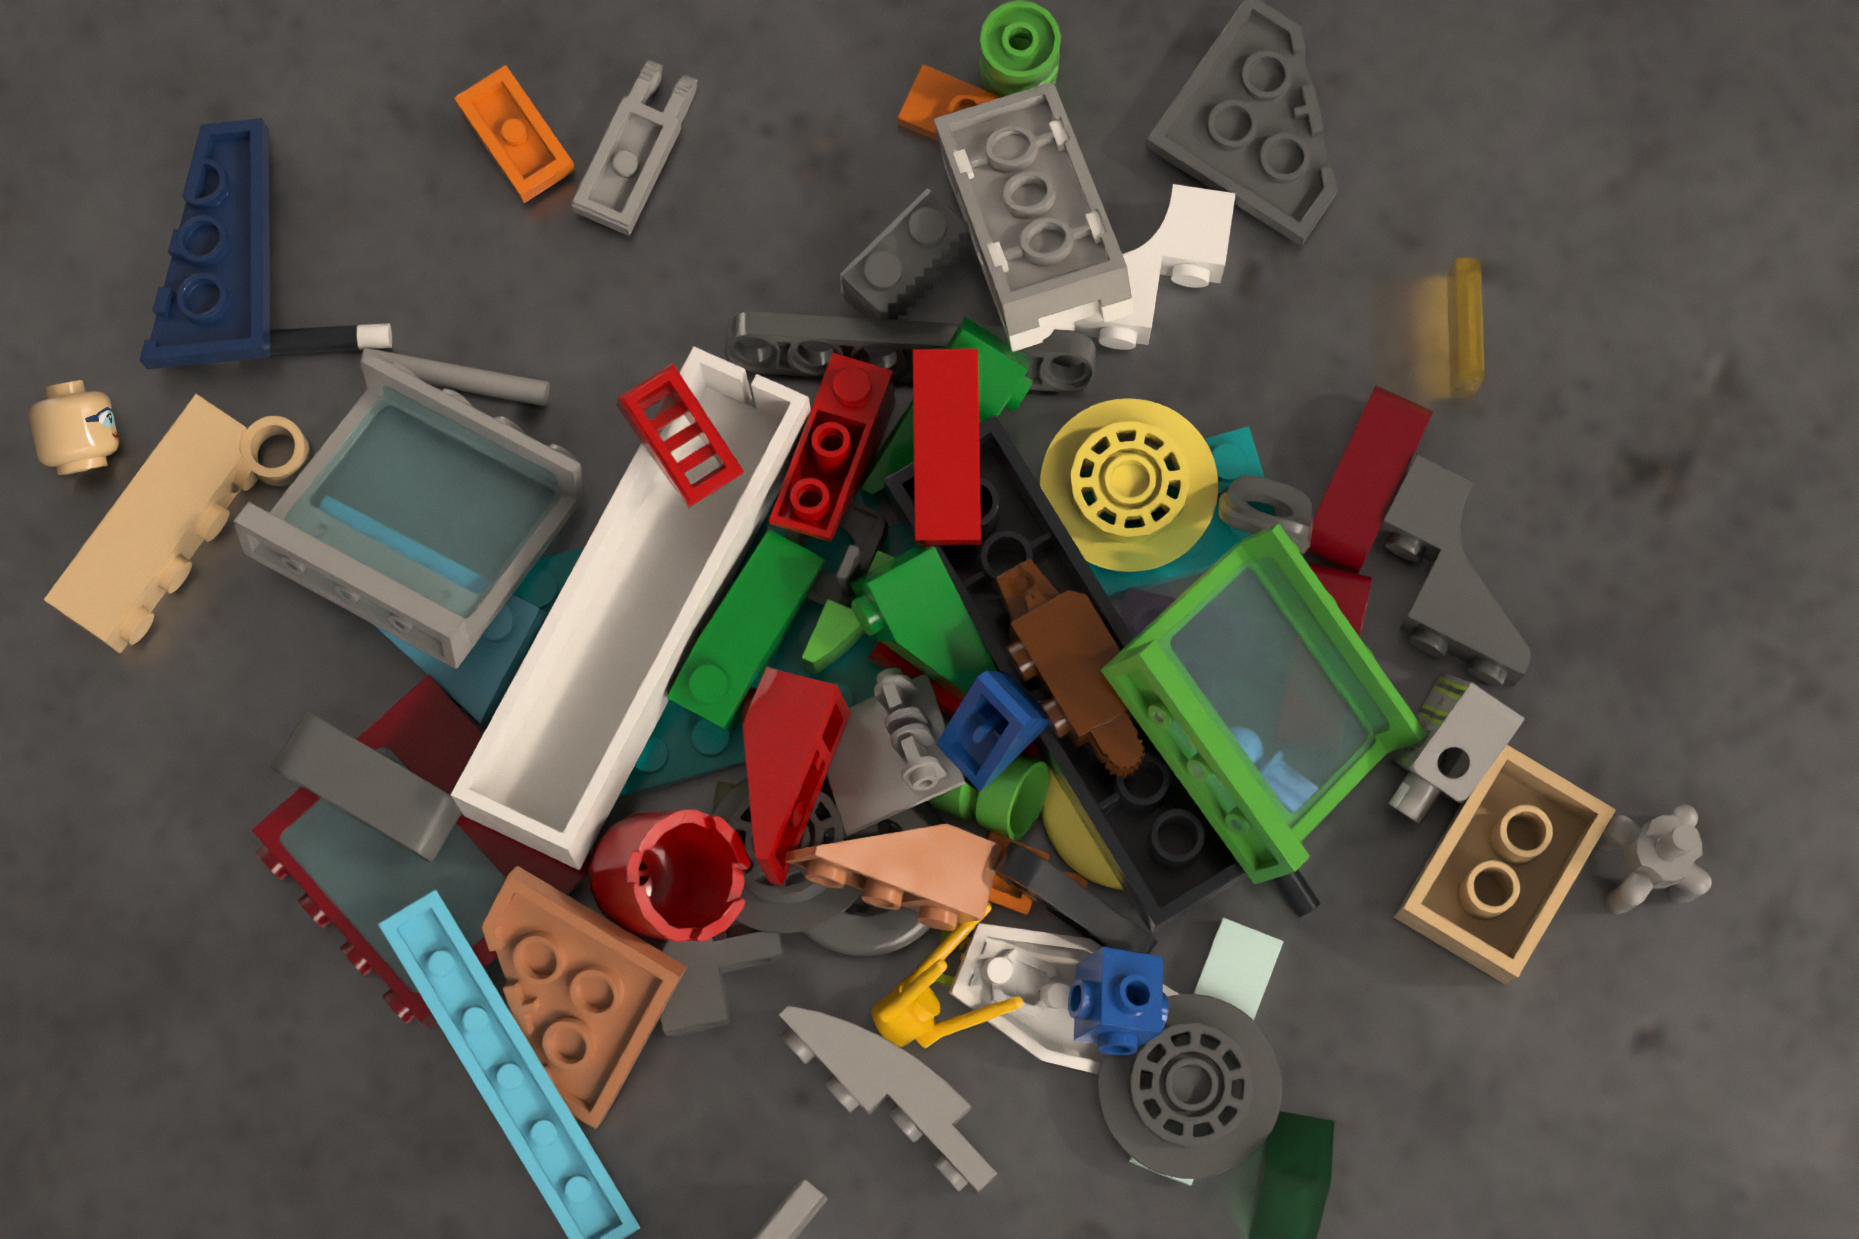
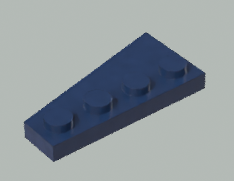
M262 118L201 124L182 195L186 203L179 229L173 230L168 253L171 256L164 287H158L152 310L156 315L150 340L144 341L139 360L147 370L270 358L269 129Z

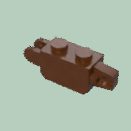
M1031 559L1004 572L996 578V586L1011 620L1009 637L1013 643L1006 646L1005 650L1022 680L1025 682L1034 677L1045 695L1046 700L1039 703V707L1048 719V725L1058 738L1068 734L1076 748L1089 742L1100 762L1106 764L1105 770L1108 769L1110 775L1115 774L1116 778L1123 776L1124 779L1127 775L1133 776V772L1138 771V765L1142 763L1140 759L1144 758L1145 754L1142 751H1144L1145 747L1141 745L1142 739L1139 740L1137 738L1138 732L1129 719L1133 715L1101 672V669L1120 652V649L1086 594L1070 590L1059 594Z

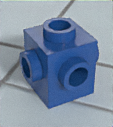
M1102 947L1077 963L1075 981L1071 986L1068 997L1069 1015L1074 1018V1041L1097 1044V1050L1103 1054L1122 1056L1136 1053L1138 1047L1162 1034L1169 1011L1168 997L1163 992V957Z

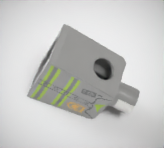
M1442 673L1415 716L1427 732V736L1421 742L1395 750L1392 755L1391 761L1409 773L1388 804L1420 825L1441 794L1462 804L1473 792L1525 718L1472 682ZM1445 750L1444 760L1439 766H1437L1438 758L1440 754Z

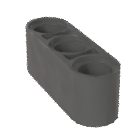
M306 711L271 765L273 770L431 863L462 814L452 796Z

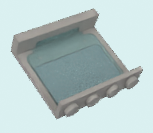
M367 353L361 361L367 387L364 394L271 511L267 512L248 502L234 519L235 528L245 555L457 669L585 498L581 464L563 447L556 444L546 446L525 435L522 429L511 420L502 416L492 418L473 408L456 391L451 389H443L441 391L425 383L406 365L396 361L387 363Z

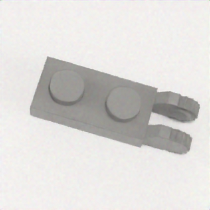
M651 60L647 61L643 66L628 98L623 96L571 204L574 213L630 236L682 128L681 122L684 120L692 103L698 82L691 77L683 75L674 86L664 111L660 112L648 105L654 92H656L660 85L663 66Z

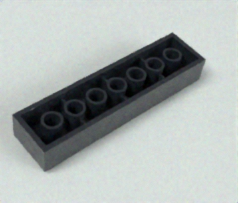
M994 415L979 424L981 544L915 545L914 462L884 479L885 498L915 547L935 546L997 671L1010 673L1039 704L1046 700V697L1036 680L1032 677L1024 682L1012 665L1005 650V647L1013 642L1009 637L1011 620L996 586V578L1001 574L1031 559L1059 594L1070 590L1087 595L1120 651L1134 638L999 419ZM1134 716L1129 717L1138 732L1137 738L1139 740L1142 739L1141 745L1145 747L1142 752L1145 755L1144 758L1140 759L1142 763L1138 765L1139 770L1134 771L1133 776L1127 775L1125 779L1123 776L1116 778L1115 774L1110 775V771L1108 769L1105 770L1106 764L1100 762L1089 742L1076 748L1068 734L1058 738L1048 725L1033 741L1151 935L1249 877Z

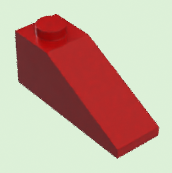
M766 667L758 688H752L745 698L742 708V722L755 858L769 882L782 886L791 863L784 861L786 852L797 850L851 712L838 685Z

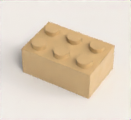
M1506 745L1467 800L1458 807L1395 913L1394 918L1507 985L1519 977L1616 809L1516 749Z

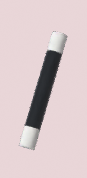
M390 323L270 330V355L364 350L365 348H392Z

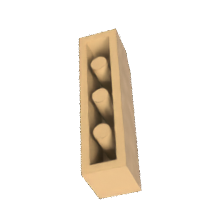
M195 394L49 591L44 601L121 654L128 643L130 645L136 644L147 633L154 620V614L151 611L165 592L173 593L185 581L192 567V562L189 560L204 540L210 542L221 532L229 518L230 512L227 508L241 489L244 491L249 490L258 480L272 486L292 484L311 460V448L308 440L295 423L281 416L263 417L246 429L244 425L198 394ZM279 434L288 435L294 439V453L286 464L277 468H267L259 464L258 452L266 439Z

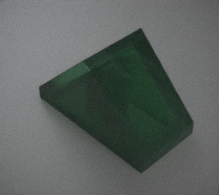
M1279 1111L1275 1125L1263 1143L1248 1239H1317L1331 1186L1335 1121Z

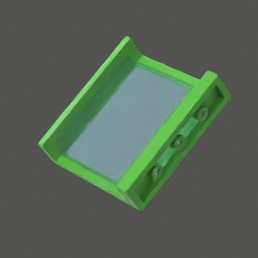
M1279 523L1239 540L1101 669L1103 675L1254 885L1296 872L1310 857L1301 844L1308 834L1388 752L1421 742L1427 736V732L1413 714L1409 704L1398 693L1375 660L1371 650L1362 642L1339 609L1335 599L1324 588L1301 555L1297 545L1288 537Z

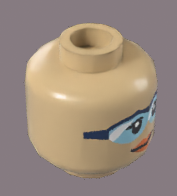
M83 380L45 387L47 399L35 403L29 410L28 415L39 462L48 467H56L58 476L108 466L106 457L112 455L119 446L109 397L99 391L85 392Z

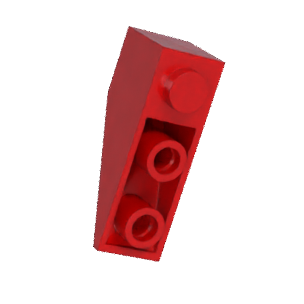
M836 353L832 354L769 518L770 524L828 542L832 541L876 456L895 405L893 370Z

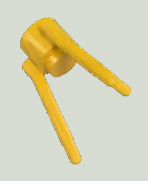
M990 902L987 903L984 917L991 911ZM980 921L959 923L955 930L908 977L895 985L892 992L872 1006L871 1015L873 1022L885 1039L900 1048L905 1047L916 1039L923 1048H927L941 1037L1000 1017L1023 1006V999L1019 996H1014L939 1023L935 1021V1016L940 1013L941 1008L938 998L929 986L947 969V963L944 960L977 927Z

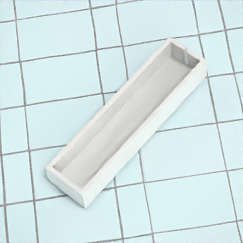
M693 347L680 371V375L744 470V474L691 508H688L642 443L640 444L451 793L452 798L465 817L580 870L661 717L669 701L666 697L698 638L719 607L777 497L811 411L808 396L756 374L751 383L756 408L749 406L752 396L745 369L696 347ZM670 395L665 398L656 416L676 405ZM683 415L657 433L665 441L691 424ZM698 435L671 452V454L678 463L705 446V443ZM712 456L685 473L689 482L693 484L721 465Z

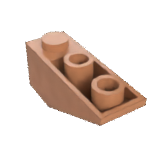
M942 824L787 851L784 861L806 869L805 878L813 883L831 888H843L844 885L851 886L863 891L862 900L868 904L891 910H898L900 906L918 912L917 921L921 924L939 930L953 931L956 928V924L984 919L995 875L993 868L998 862L1002 845L950 824Z

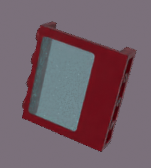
M428 675L361 733L356 740L451 795L483 734L432 677ZM302 787L296 790L252 829V832L264 844L256 852L257 856L280 881H283L290 874L306 893L298 899L300 905L321 928L324 929L333 922L348 939L340 947V950L365 977L373 970L377 972L390 987L382 995L383 999L407 1025L415 1018L429 1028H432L438 1022L383 934L378 922L436 888L485 969L498 956L496 950L489 951L481 926L508 874L516 866L521 867L566 895L571 893L580 884L585 889L590 887L589 864L592 858L590 853H588L580 870L469 819L461 814L432 863Z

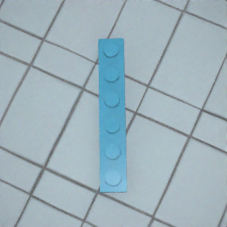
M436 888L378 922L380 929L569 1239H624L641 1228Z

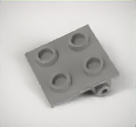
M898 668L883 670L876 678L878 684L874 687L875 696L849 708L851 712L850 718L827 773L847 836L966 784L963 773L936 745L947 726L930 677L925 674L911 680L910 677L902 675L901 670Z

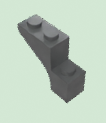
M1417 454L1377 533L1378 536L1388 540L1386 547L1399 557L1417 563L1424 558L1433 563L1400 630L1411 635L1409 641L1413 646L1429 655L1443 658L1448 653L1468 663L1467 671L1478 680L1496 687H1501L1504 682L1514 687L1524 676L1530 664L1531 650L1471 566L1464 553L1461 541L1462 514L1475 483Z

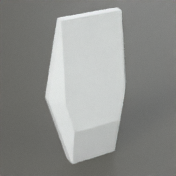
M978 923L977 927L973 930L949 994L971 1010L1014 996L1021 997L1023 999V1006L1020 1009L1003 1014L987 1022L1040 1061L1099 1075L1103 1053L1097 1050V1044L1074 1041V1018L1069 1015L1068 997L1071 986L1075 981L1076 964L1103 946L1089 938ZM1163 984V992L1167 997L1180 995ZM1177 1036L1170 1038L1173 1044ZM1156 1046L1148 1054L1147 1059L1158 1063L1165 1055V1052L1160 1046ZM1141 1072L1140 1085L1151 1088L1152 1074Z

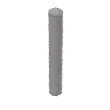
M365 348L361 356V361L367 353H370L387 363L392 361L400 362L410 368L420 380L432 386L545 406L548 400L550 383L547 381ZM360 362V371L363 373L362 365Z

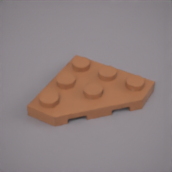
M516 866L508 874L481 928L489 951L496 950L507 983L502 989L511 1014L573 1116L592 1128L597 1129L606 1117L687 966L521 867Z

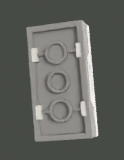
M1054 82L934 118L944 167L963 219L968 224L971 241L1012 352L1042 343L1043 339L1051 335L1054 328L1084 319L1088 322L1104 321L1106 323L1135 314L1126 262Z

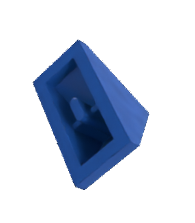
M985 671L975 679L936 745L981 792L1048 726V719L1040 710L1037 701L1010 673Z

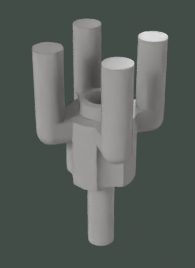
M1686 804L1679 805L1666 815L1654 818L1642 827L1624 815H1616L1611 818L1595 846L1602 851H1611L1617 846L1624 849V862L1629 872L1623 883L1610 891L1606 897V906L1612 913L1624 914L1638 906L1646 899L1652 888L1664 889L1669 887L1671 899L1678 904L1689 903L1710 889V875L1694 863L1696 859L1702 856V841L1698 830L1695 828L1698 822V814L1692 806Z

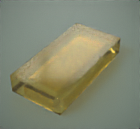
M1456 258L1447 276L1450 397H1473L1484 380L1481 262H1478V258Z

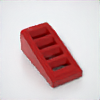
M673 363L618 397L617 408L688 508H691L744 474V470ZM670 395L676 405L649 421L644 410ZM684 415L691 425L663 441L657 432ZM699 435L705 446L677 463L671 452ZM714 456L721 466L691 484L685 473Z

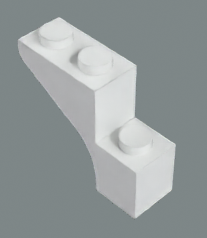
M1173 184L1168 212L1160 228L1144 245L1122 254L1128 269L1135 314L1106 323L1104 321L1088 322L1082 319L1054 329L1071 330L1086 336L1097 337L1101 345L1113 349H1134L1136 343L1148 345L1160 274L1172 276L1171 280L1174 283L1186 287L1201 288L1208 286L1209 282L1221 283L1236 193Z

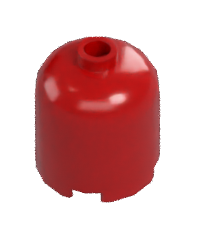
M695 809L637 813L610 826L596 843L589 864L590 890L599 911L608 920L628 932L643 937L674 942L707 941L727 930L743 910L745 900L740 897L744 887V869L750 868V859L740 835L719 816L708 815Z

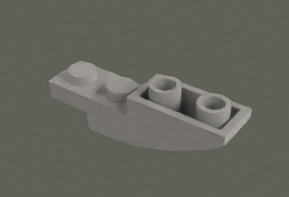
M787 1006L778 1014L781 1020L788 1026L779 1035L781 1039L805 1065L814 1056L832 1074L824 1085L850 1113L860 1105L870 1115L889 1098L896 1106L887 1115L913 1143L924 1135L941 1155L932 1164L958 1192L969 1184L978 1194L997 1176V1172L954 1127L971 1110V1105L943 1078L916 1057L887 1039L854 1023L821 1012Z

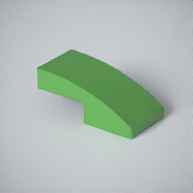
M877 551L868 572L889 562L894 557ZM827 599L802 656L804 670L818 674L838 660L866 633L857 620L853 608H848Z

